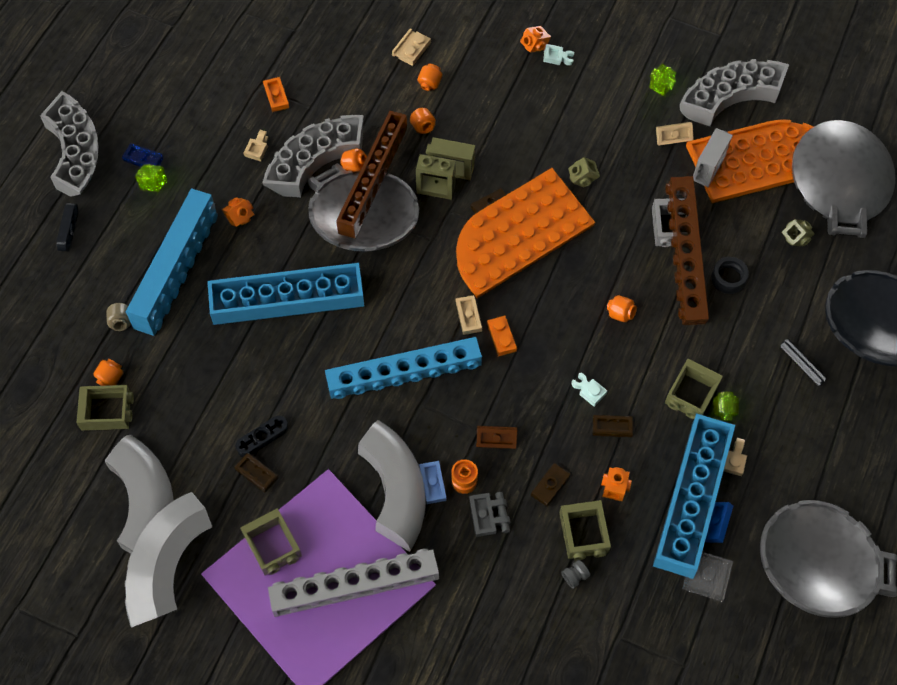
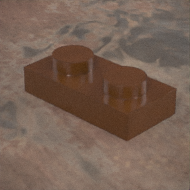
M477 426L476 447L516 449L517 427Z

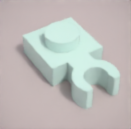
M546 44L543 62L560 65L563 62L566 65H572L573 59L568 57L572 58L574 52H563V47Z
M579 373L578 378L582 382L578 383L573 379L572 386L576 389H581L579 395L595 407L607 394V390L594 379L588 382L586 376L583 373Z

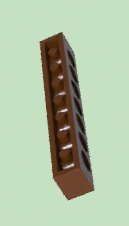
M389 111L336 220L338 234L356 239L407 131V116L405 114Z
M693 176L671 177L669 183L666 184V195H669L670 199L667 208L668 212H671V219L669 220L670 230H673L671 246L675 248L673 264L677 267L675 283H678L679 286L677 301H680L681 305L678 315L679 319H682L683 325L706 324L709 316ZM677 195L683 196L685 200H679ZM682 212L686 217H680L678 213ZM680 230L687 231L688 235L681 234ZM682 248H688L690 253H685ZM684 265H689L692 271H687ZM686 283H691L694 289L687 288ZM688 301H693L696 307H690Z

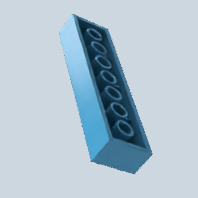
M192 188L189 191L126 310L133 329L155 336L157 330L161 329L165 314L169 313L173 299H176L181 283L185 282L189 268H192L194 265L196 254L201 251L202 243L209 236L212 223H215L218 214L216 213L215 203L211 194Z
M359 263L208 281L209 308L213 325L364 306Z
M696 414L657 549L654 567L688 578H694L698 570L735 425Z

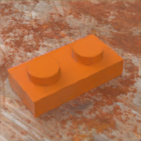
M280 77L263 81L272 112L289 108Z
M506 316L487 320V326L498 356L517 352Z

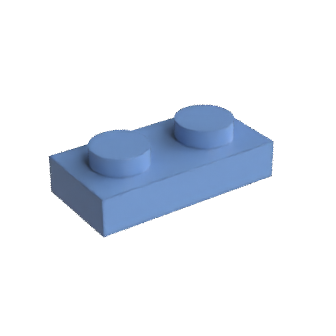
M439 461L419 464L424 483L426 504L447 501Z

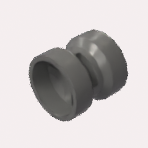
M576 560L572 567L561 571L564 580L573 589L579 585L581 580H586L590 577L589 570L580 560Z

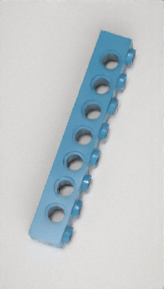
M473 337L327 369L325 374L331 399H341L346 397V395H359L368 390H381L386 386H399L409 381L418 382L422 378H436L441 374H453L467 368L475 369L481 366L482 356L477 338ZM463 355L464 358L459 359L456 356ZM444 359L446 362L440 363L438 360ZM422 363L427 364L426 367H420L419 365ZM404 367L408 368L407 371H401L400 369ZM383 372H389V373H390V374H388V375H386V376L381 375V373H383ZM364 376H370V377H371V378L368 379V380L362 379ZM346 380L352 381V382L349 383V384H344V383H343V382L346 381Z

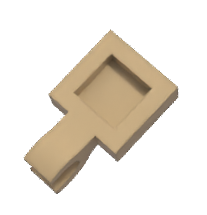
M260 130L256 140L250 138L244 151L245 157L258 161L262 160L268 148L266 143L268 140V136H266L267 131Z
M737 438L734 443L733 452L728 451L724 472L739 476L743 475L747 455L741 454L744 447V439Z

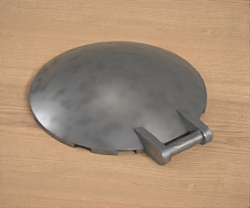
M834 120L823 122L811 128L802 136L794 150L792 174L796 188L804 196L803 200L812 210H817L827 219L828 234L857 235L860 238H865L867 235V220L883 211L889 203L895 188L894 164L888 150L880 139L871 131L856 123ZM838 223L857 225V228L838 226Z
M337 163L326 172L307 180L308 185L315 191L313 197L310 198L308 207L310 222L315 231L324 240L340 248L353 251H374L390 247L407 237L418 221L419 206L414 191L403 180L388 173L383 179L356 239L338 234L336 220L360 172L346 171Z
M815 500L799 501L796 504L782 507L775 512L764 527L760 541L761 561L770 582L776 590L790 603L808 613L833 618L845 617L861 611L871 603L877 594L896 597L897 555L880 551L879 546H876L870 537L871 533L861 521L857 522L849 516L848 511L836 505ZM884 564H887V584H884Z

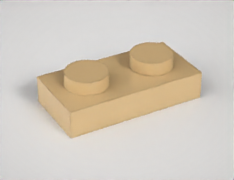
M692 122L656 127L657 144L666 145L692 141Z
M474 295L456 298L463 335L482 332Z

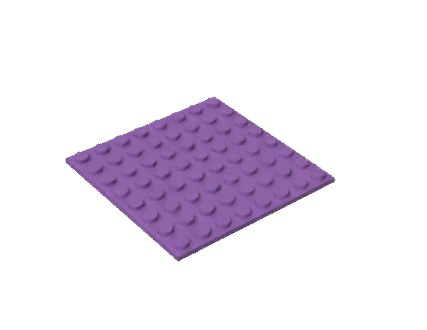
M329 469L279 509L301 551L302 556L299 557L297 562L291 565L286 564L277 573L265 576L244 538L201 573L295 685H325L436 586L433 581L274 617L268 587H271L276 582H293V579L298 577L310 578L314 577L316 573L326 572L328 574L338 568L345 567L350 569L359 563L372 564L381 558L389 560L396 558L399 554L406 553L401 546L375 531V518ZM279 524L252 538L265 565L292 551ZM412 564L410 569L417 571L420 567L417 564ZM393 568L389 573L391 575H398L400 570ZM372 573L370 574L369 579L377 580L380 577V575L378 573ZM351 578L348 583L355 585L359 582V579ZM332 582L327 588L334 590L339 584ZM311 587L307 590V593L315 594L318 589ZM289 592L286 598L294 599L297 593Z

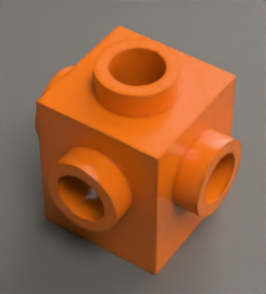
M542 26L531 27L524 31L520 42L530 53L545 50V46L548 44L551 36Z
M238 197L228 202L229 205L222 209L229 223L236 227L240 224L248 223L251 220L250 218L254 216L252 204L248 200Z
M619 467L609 468L608 474L604 473L601 483L602 486H605L603 497L623 501L625 491L629 492L632 480L628 479L630 472H626Z

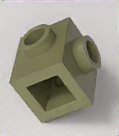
M586 157L576 161L568 168L572 183L583 188L589 186L591 182L600 177L595 161Z
M794 219L782 231L786 241L792 246H805L814 235V232L811 230L812 226L806 220Z

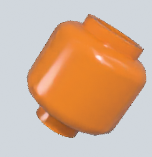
M428 64L422 67L417 81L423 90L430 91L431 89L438 88L443 76L438 66Z
M423 107L414 110L410 116V123L419 134H426L433 130L436 120L432 113Z
M359 148L347 150L342 154L340 163L346 171L360 172L367 156Z
M617 295L613 300H609L607 304V310H609V316L612 319L627 322L632 320L636 314L637 307L630 298Z
M109 358L108 360H102L93 373L94 377L97 378L96 383L101 386L117 385L123 375L122 366Z

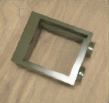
M433 137L431 144L427 145L426 155L460 160L456 161V178L471 180L475 164V145Z
M420 154L416 167L417 194L452 200L456 180V160ZM423 173L448 177V180L431 176H425L423 175Z
M687 359L667 395L665 404L673 410L685 413L691 419H694L696 414L703 415L723 376ZM685 375L711 387L701 408L674 396Z
M127 385L80 387L77 425L81 431L129 429V422H132L133 417L132 410H130V404L134 402L133 392H130ZM123 398L122 419L90 420L92 399Z
M601 500L561 506L559 513L568 559L583 560L586 556L594 555L596 558L606 556L610 551L611 545ZM597 515L603 543L574 547L569 519Z
M278 508L240 527L265 576L277 573L286 564H294L302 556ZM279 524L292 551L265 565L252 538Z

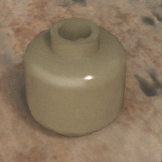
M114 303L107 308V325L111 329L123 331L130 327L131 322L126 313L128 305Z

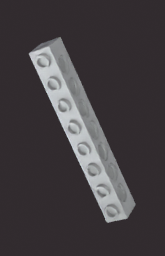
M421 549L411 555L407 553L399 554L394 559L381 558L372 564L359 563L350 569L342 567L328 574L320 572L310 578L298 577L293 579V582H276L271 587H268L273 615L278 617L438 580L439 572L434 551ZM412 564H419L421 568L413 571L410 569V566ZM393 568L400 570L398 575H391L389 572ZM372 573H378L380 575V577L377 580L369 579V576ZM351 578L359 579V582L355 585L348 583ZM332 582L339 584L334 590L327 588ZM311 587H316L318 589L317 592L312 595L308 594L307 590ZM289 592L297 593L294 599L286 598Z

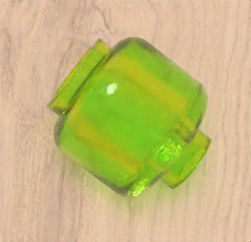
M733 392L718 393V396L713 398L714 415L721 417V421H732L733 417L739 414V398Z

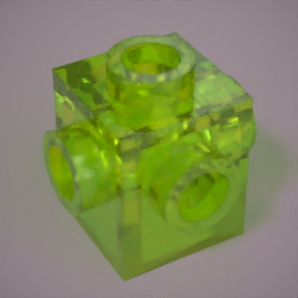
M661 64L651 72L649 87L664 96L675 85L676 72L670 67Z
M144 164L135 175L140 190L159 192L168 181L162 166Z

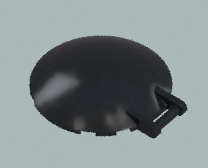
M874 270L856 271L852 275L843 276L834 283L825 302L826 318L831 330L846 348L859 357L880 365L897 366V276Z

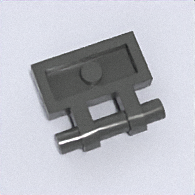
M503 492L495 493L496 500H490L489 493L469 496L476 537L496 534V526L498 525L501 526L502 533L510 532L509 524L511 522L510 517L507 516V501L504 499ZM492 509H498L499 517L494 518Z

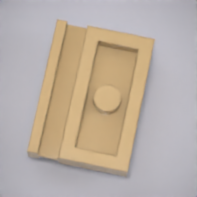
M409 29L393 49L392 56H397L400 60L413 66L430 45L431 38Z

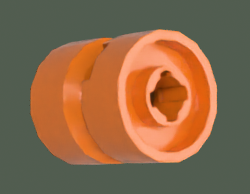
M467 459L457 461L452 468V486L461 494L472 492L477 486V466Z

